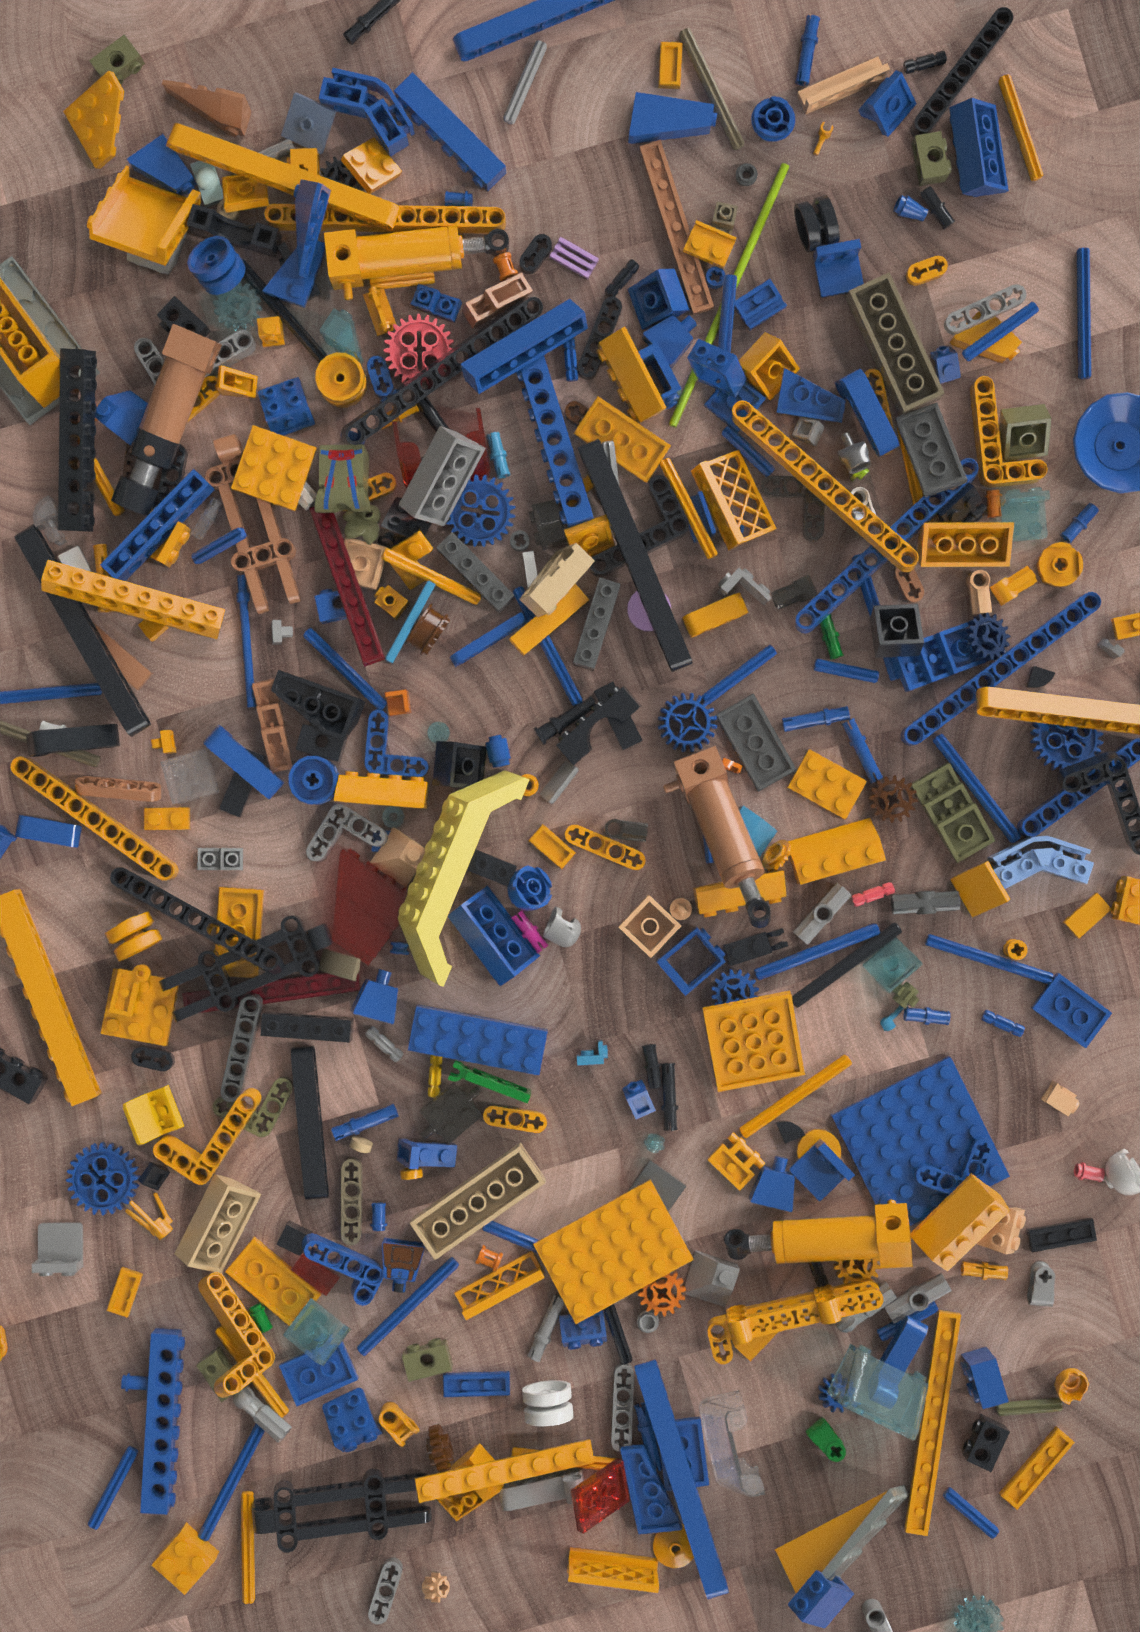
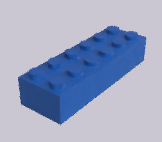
M418 1004L415 1010L408 1051L540 1075L548 1029Z

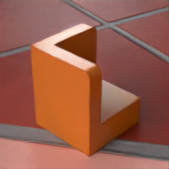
M406 689L384 693L385 698H387L389 716L411 713L409 692Z

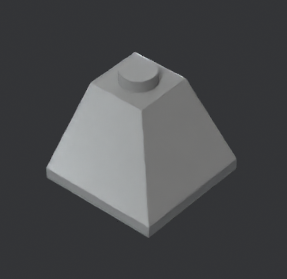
M695 1250L694 1260L691 1262L684 1285L686 1291L682 1292V1294L725 1307L740 1270L738 1264Z

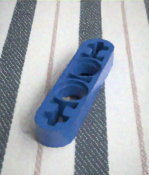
M522 612L518 613L463 647L449 658L453 665L457 667L521 628L528 621Z

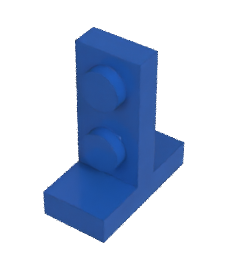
M399 1138L397 1161L409 1169H418V1166L455 1167L457 1145L451 1143L412 1142L408 1139Z

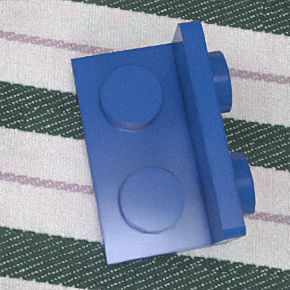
M603 1310L578 1324H575L570 1314L559 1316L563 1347L574 1350L581 1348V1345L590 1344L591 1347L601 1346L603 1342L607 1341Z

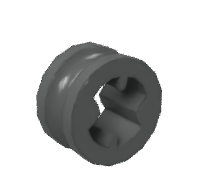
M521 530L513 532L510 537L511 547L519 552L526 550L530 544L528 534ZM519 535L524 536L523 540L526 542L523 546L521 544V547L516 546V541L514 540L516 536L519 538Z

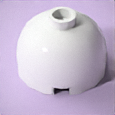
M1122 1149L1112 1155L1107 1161L1105 1167L1107 1176L1104 1179L1110 1189L1115 1188L1124 1195H1134L1140 1193V1168L1134 1158L1128 1159L1126 1154L1129 1152L1126 1149Z

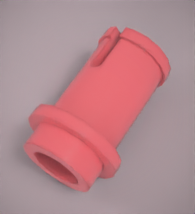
M1081 1162L1075 1165L1074 1176L1078 1177L1079 1180L1089 1179L1102 1182L1105 1171L1103 1168L1087 1166Z

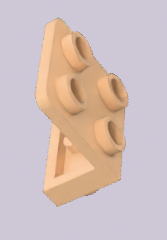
M1017 1207L1009 1208L1010 1212L977 1245L1003 1254L1014 1253L1020 1244L1018 1236L1020 1229L1025 1224V1210Z

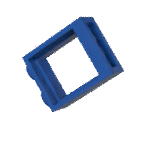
M701 339L697 340L687 357L698 381L735 398L747 380L736 355Z
M697 927L693 928L656 960L685 996L726 962L723 958L726 954L718 945L713 947L708 941L711 936L704 928L700 930ZM696 935L716 960L686 984L667 959Z

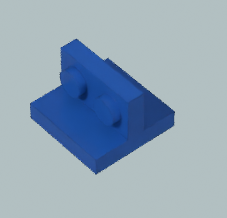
M895 70L889 78L886 77L858 111L861 117L876 122L882 135L889 137L917 103L902 72Z

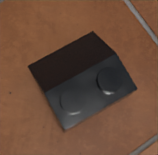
M436 741L432 785L465 788L483 780L486 746Z

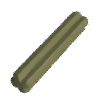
M1059 1398L1011 1401L996 1405L998 1416L1063 1410V1404Z

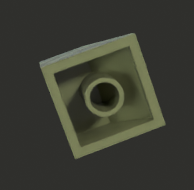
M1045 404L1001 409L999 430L1004 461L1048 456L1052 418Z

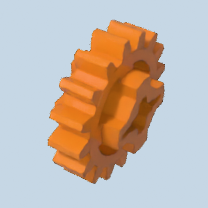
M674 1271L672 1274L668 1273L663 1276L665 1277L664 1280H656L643 1287V1290L638 1291V1296L644 1297L640 1300L641 1305L647 1303V1312L654 1309V1315L657 1316L658 1312L662 1311L665 1317L666 1311L669 1310L674 1314L675 1306L677 1308L682 1307L679 1300H685V1295L681 1294V1292H685L686 1287L680 1286L684 1281L683 1278L677 1279V1271ZM673 1284L677 1288L676 1296L671 1292ZM648 1286L653 1291L650 1299L647 1295ZM665 1287L666 1294L661 1293L658 1295L657 1288L662 1290ZM659 1303H668L667 1305H659Z

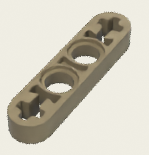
M355 1157L346 1159L341 1168V1239L346 1245L351 1246L357 1244L362 1236V1163ZM350 1162H353L354 1166L358 1167L353 1173V1178L358 1177V1180H345V1177L350 1178V1170L346 1169ZM354 1184L358 1188V1193L355 1196H349L346 1193L347 1185ZM350 1206L355 1207L358 1215L355 1218H349L345 1212L346 1208ZM345 1222H358V1225H353V1232L357 1233L353 1240L346 1236V1233L350 1230V1224L345 1225Z

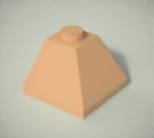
M393 827L388 835L387 842L376 852L369 864L407 887L416 874L418 864L422 861L425 847Z

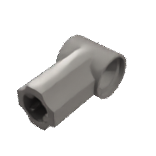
M876 1599L866 1600L862 1605V1612L871 1632H893L880 1602ZM878 1611L876 1615L870 1616L871 1612Z

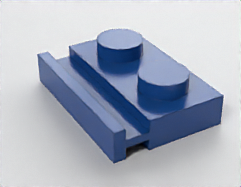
M768 279L735 300L734 308L742 321L747 325L748 330L751 331L784 310L787 304L783 301L782 296L771 279Z

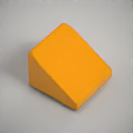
M145 619L138 624L146 637L152 642L169 628L167 625Z

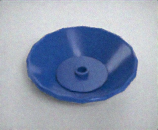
M1129 392L1108 394L1090 404L1078 419L1073 437L1075 459L1085 477L1101 489L1120 494L1140 491V395ZM1116 443L1122 444L1121 450L1116 447Z

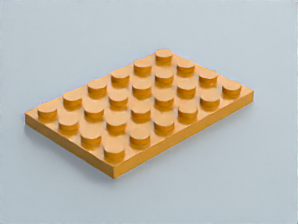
M651 1179L533 1243L575 1324L694 1260Z

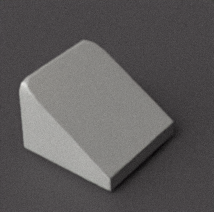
M800 416L792 437L812 446H817L824 426L818 420Z

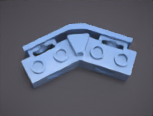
M1050 836L1026 837L987 857L989 861H993L995 866L992 868L1004 889L1039 871L1087 884L1094 862L1085 860L1086 854L1091 852L1090 849ZM1038 841L1056 845L1055 850L1053 848L1031 849L1023 852L1020 850L1024 846ZM1062 851L1078 855L1077 859L1063 855ZM1015 855L1016 858L1001 864V861L1007 859L1006 857Z

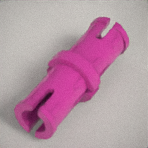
M521 910L517 914L522 919V922L517 915H514L511 919L522 931L523 938L528 939L538 954L542 951V948L537 942L540 943L543 949L548 946V943L538 933L537 926H533L524 914V911Z

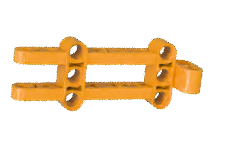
M864 1279L838 1286L826 1285L816 1287L811 1292L751 1306L743 1304L731 1306L726 1309V1314L713 1317L708 1321L707 1332L713 1358L719 1364H727L733 1358L732 1343L734 1345H741L752 1341L754 1337L820 1322L822 1324H833L839 1322L842 1317L876 1310L883 1304V1295L874 1280ZM715 1325L723 1327V1331L719 1334L713 1333L711 1329ZM723 1341V1347L726 1351L725 1355H722L720 1352L719 1342Z

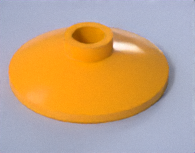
M682 1524V1530L658 1532L654 1537V1554L659 1562L667 1567L681 1568L689 1564L694 1558L684 1524ZM675 1545L680 1547L676 1552L672 1550V1547Z

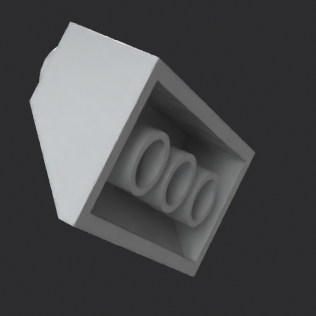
M439 426L399 505L414 518L445 526L486 448L456 431Z

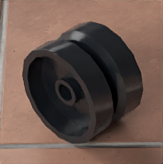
M827 195L814 198L812 205L808 201L795 204L794 216L796 227L806 252L815 251V248L821 246V243L829 245L839 242L840 232L837 216Z

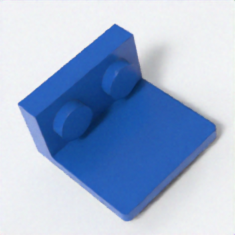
M860 239L815 248L813 259L822 298L845 294L849 290L864 284L858 256L861 249Z
M299 377L258 391L264 416L271 432L284 436L315 425V420L308 406Z
M821 1138L789 1168L793 1175L818 1201H821L844 1178L850 1181L855 1176Z

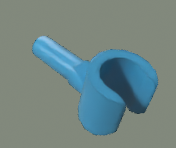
M899 1006L893 1013L881 1019L880 1024L884 1031H890L896 1027L893 1019L904 1009L902 1006Z

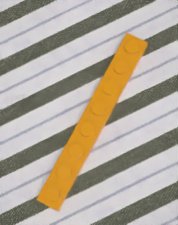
M587 1439L414 1478L418 1502L422 1503L595 1462L591 1440Z

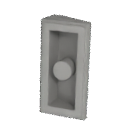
M565 761L540 792V795L549 803L554 804L579 772V769L569 761Z

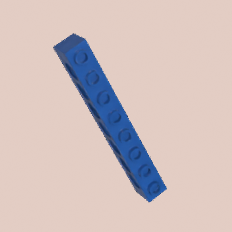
M543 355L518 370L516 374L518 381H523L525 388L521 389L525 402H530L531 408L528 409L531 422L535 421L537 425L534 433L537 442H542L544 448L540 452L543 462H548L550 470H546L549 482H554L556 490L553 491L556 504L560 503L563 510L559 511L562 524L567 523V527L570 528L594 519ZM533 378H539L540 382L537 384L530 383V380ZM539 398L547 400L544 404L536 403V400ZM546 418H550L553 420V422L549 425H545L542 423V421ZM555 438L559 440V443L550 445L548 441ZM557 459H564L566 461L562 466L554 464ZM564 479L572 481V484L569 486H562L560 483ZM570 500H576L578 501V505L575 507H569L567 505V502Z
M155 1328L151 1333L140 1513L167 1515L171 1507H174L176 1501V1493L172 1492L173 1485L176 1484L177 1480L174 1462L178 1460V1448H175V1442L179 1439L180 1426L176 1425L177 1417L179 1418L181 1413L178 1395L182 1393V1381H179V1375L183 1372L184 1360L180 1359L181 1351L185 1347V1337H182V1329ZM163 1350H169L172 1353V1358H166L163 1355ZM161 1373H169L171 1380L163 1379ZM160 1395H167L170 1402H163ZM159 1417H165L168 1420V1425L161 1424ZM157 1440H164L167 1443V1447H161ZM156 1462L164 1463L166 1469H159ZM155 1484L162 1485L164 1491H158L155 1488Z

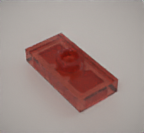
M304 1252L291 1268L294 1273L325 1296L328 1295L340 1278L339 1275L328 1267L308 1259Z

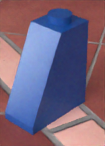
M163 134L127 158L134 171L175 194L187 195L197 185L194 177L178 154L166 146L168 140Z

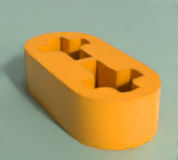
M934 256L911 265L906 272L907 282L913 286H918L942 277L948 268L947 260L942 256ZM935 262L937 265H942L940 272L937 269L931 271L929 269L933 267ZM914 270H916L917 273L922 271L925 272L920 275L919 279H917L916 276H911Z

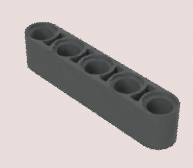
M257 993L247 994L241 1000L221 1086V1096L227 1102L236 1101L244 1090L263 1006L262 997ZM249 999L254 1000L257 1008H248L246 1001ZM248 1021L252 1026V1030H244L241 1023ZM237 1043H244L247 1047V1051H239L237 1049ZM232 1065H240L242 1068V1072H234L232 1069ZM227 1086H235L237 1094L229 1093Z

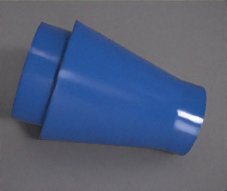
M900 195L893 212L897 213V216L923 222L927 216L928 209L921 206L910 196Z

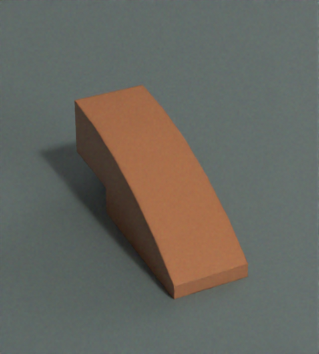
M521 272L486 289L484 294L466 302L461 311L472 329L506 311L518 301L530 295L533 290Z

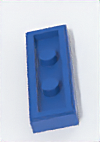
M510 1371L443 1373V1397L510 1395Z

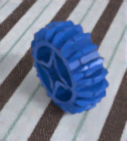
M681 693V701H678V698L673 696L674 704L672 705L669 701H666L665 705L669 709L661 708L660 710L661 713L665 714V717H658V721L664 722L663 725L658 726V729H665L666 731L660 735L661 738L668 735L669 739L666 741V744L669 745L674 741V750L678 748V745H682L681 752L683 753L686 751V746H689L690 752H694L695 744L701 750L703 748L700 743L701 741L708 745L710 741L706 736L713 738L715 735L709 730L717 728V725L711 724V721L717 720V716L710 717L709 715L714 711V708L712 707L708 710L705 708L709 704L708 700L703 705L699 703L702 699L700 695L694 701L693 693L689 694V699H686L685 694ZM682 705L692 706L686 715L672 712ZM698 709L704 715L705 727L695 720ZM693 713L691 716L693 727L689 726L682 733L684 729L682 726L684 723L681 722L682 719L686 720ZM669 718L673 719L680 726L677 737L670 729ZM691 730L702 734L699 738L692 741L683 740L686 733Z

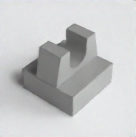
M272 620V645H281L282 638L293 636V627H281V620Z

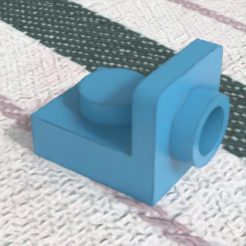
M598 1040L599 1053L594 1054V1050L581 1051V1055H577V1066L604 1064V1058H608L607 1045H603V1041Z

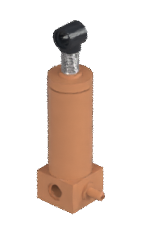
M716 746L674 761L676 781L663 785L665 793L677 789L683 792L687 804L692 806L724 886L729 889L739 887L746 902L745 907L751 925L756 928L766 927L771 921V910L765 899L761 897L755 880L760 878L765 870L730 790L727 772ZM758 910H762L766 913L761 918H757L753 915Z

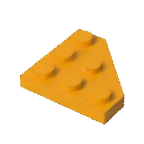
M107 71L63 111L91 162L97 169H101L116 156L117 147L114 144L116 133H119L121 119L119 107L120 100L123 101L124 90L114 72Z

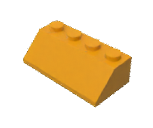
M626 327L619 329L598 343L599 349L596 350L598 357L602 362H606L609 368L606 370L610 380L612 382L615 381L618 385V396L622 402L626 401L629 407L627 413L631 419L640 424L667 408Z
M923 523L918 536V562L921 567H1010L1014 523Z
M345 771V775L338 776L334 801L427 809L429 783L424 782L423 777H411V781L402 780V776L389 775V779L380 778V774L367 773V777H359L358 772Z
M871 818L788 841L792 846V853L789 857L797 884L799 885L886 860L879 835Z
M783 870L764 873L755 880L761 897L765 901L768 900L769 904L782 902L781 898L787 896ZM723 882L693 888L698 914H703L704 918L717 915L716 911L725 909V913L738 911V906L746 904L739 887L729 889L724 886Z
M970 1174L910 1233V1236L934 1263L948 1272L1010 1210L999 1193L973 1174Z

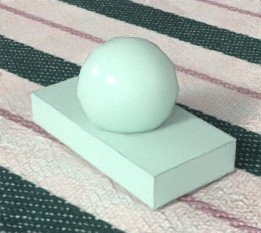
M202 161L191 163L190 165L205 207L218 204L223 199V189L215 166Z

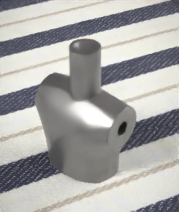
M848 432L842 434L841 438L846 448L838 451L841 463L847 467L850 474L868 468L871 462L866 443L862 441L854 444Z

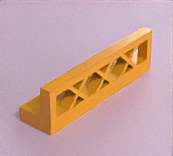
M530 1250L497 1268L496 1272L492 1271L455 1291L454 1294L463 1309L462 1314L465 1320H468L545 1278V1272L534 1252ZM531 1257L536 1268L529 1272L521 1270L522 1261ZM507 1269L516 1272L515 1278L511 1282L500 1280L502 1273ZM487 1280L497 1283L495 1290L490 1293L481 1290L483 1282ZM467 1291L477 1293L476 1300L468 1305L461 1295Z

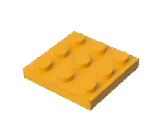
M253 425L231 489L296 511L317 448Z
M113 968L101 1034L167 1046L173 1020L172 1012L175 1009L179 985L162 991L159 981L165 979V977L151 975L147 981L140 982L132 1017L110 1013L109 1008L118 973V968Z

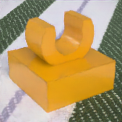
M160 731L161 738L151 739L152 748H163V753L165 754L177 753L173 731Z

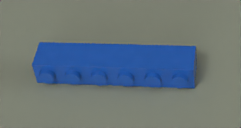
M413 72L394 90L395 97L402 108L411 114L410 118L417 126L422 125L427 130V136L433 142L437 140L442 145L441 149L448 157L453 156L458 161V167L464 173L468 171L473 176V182L479 188L484 187L489 191L506 174V165Z
M568 299L461 363L465 381L478 394L484 392L587 330L588 325L585 311L571 299Z

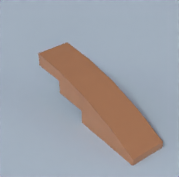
M94 623L127 682L136 690H140L153 673Z
M275 679L254 682L252 687L270 770L274 773L291 769L293 763L280 700L271 691Z

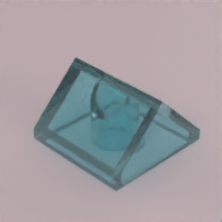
M896 937L862 966L885 992L890 993L921 967L923 963Z

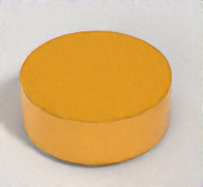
M422 1168L401 1169V1179L410 1180L423 1177Z

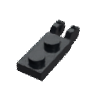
M783 928L767 933L764 931L724 944L729 965L733 966L789 946L787 941H781L770 946L768 938L782 935L784 933Z

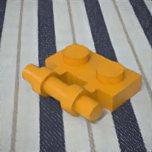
M732 1132L727 1139L733 1145L728 1149L722 1143L707 1160L740 1191L755 1176L749 1168L754 1164L760 1169L764 1166L765 1162L760 1158V1154L756 1150L753 1151L745 1144L746 1141L742 1137H738ZM739 1150L747 1157L744 1162L735 1155Z

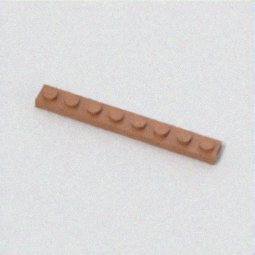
M661 140L639 147L692 315L714 309V304L698 258L683 252L690 235V230Z

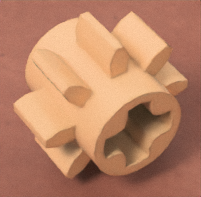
M432 1572L431 1577H425L422 1584L424 1598L431 1599V1602L440 1603V1598H446L450 1588L449 1582L446 1580L447 1577L441 1576L437 1572Z

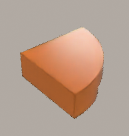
M722 758L726 770L737 774L741 772L742 765Z

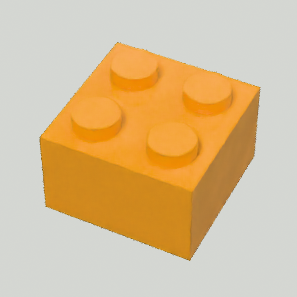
M187 1522L160 1551L151 1565L184 1595L214 1563L219 1554V1551L212 1544L198 1537L199 1533Z

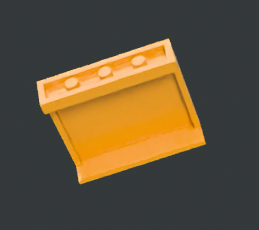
M126 165L123 171L117 174L113 186L107 189L103 201H99L94 215L89 216L87 221L89 237L91 240L166 266L188 230L187 221L192 204L201 206V192L192 189L186 198L129 177V166Z

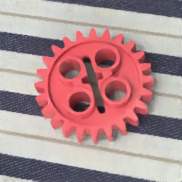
M420 314L417 315L416 320H413L412 316L409 315L407 323L402 318L400 319V327L393 324L395 333L388 331V336L391 340H385L384 344L390 346V348L384 349V353L390 354V356L385 358V362H392L388 369L389 371L396 369L394 377L403 376L402 383L421 372L418 370V354L415 352L417 350L418 331L421 332V349L424 350L422 352V370L428 367L424 362L426 358L433 357L437 360L453 349L449 348V346L454 344V340H447L451 332L443 333L445 325L436 326L437 318L431 323L429 322V315L424 320H421ZM403 336H413L414 342L411 345L404 344L402 342ZM425 336H435L436 343L433 345L426 344L424 341ZM406 357L413 358L415 361L414 366H404L402 363L403 359ZM441 364L438 368L440 376L445 375L443 370L446 369V366L444 364ZM423 377L420 381L421 387L422 382H426V384L429 385L428 379L426 377Z

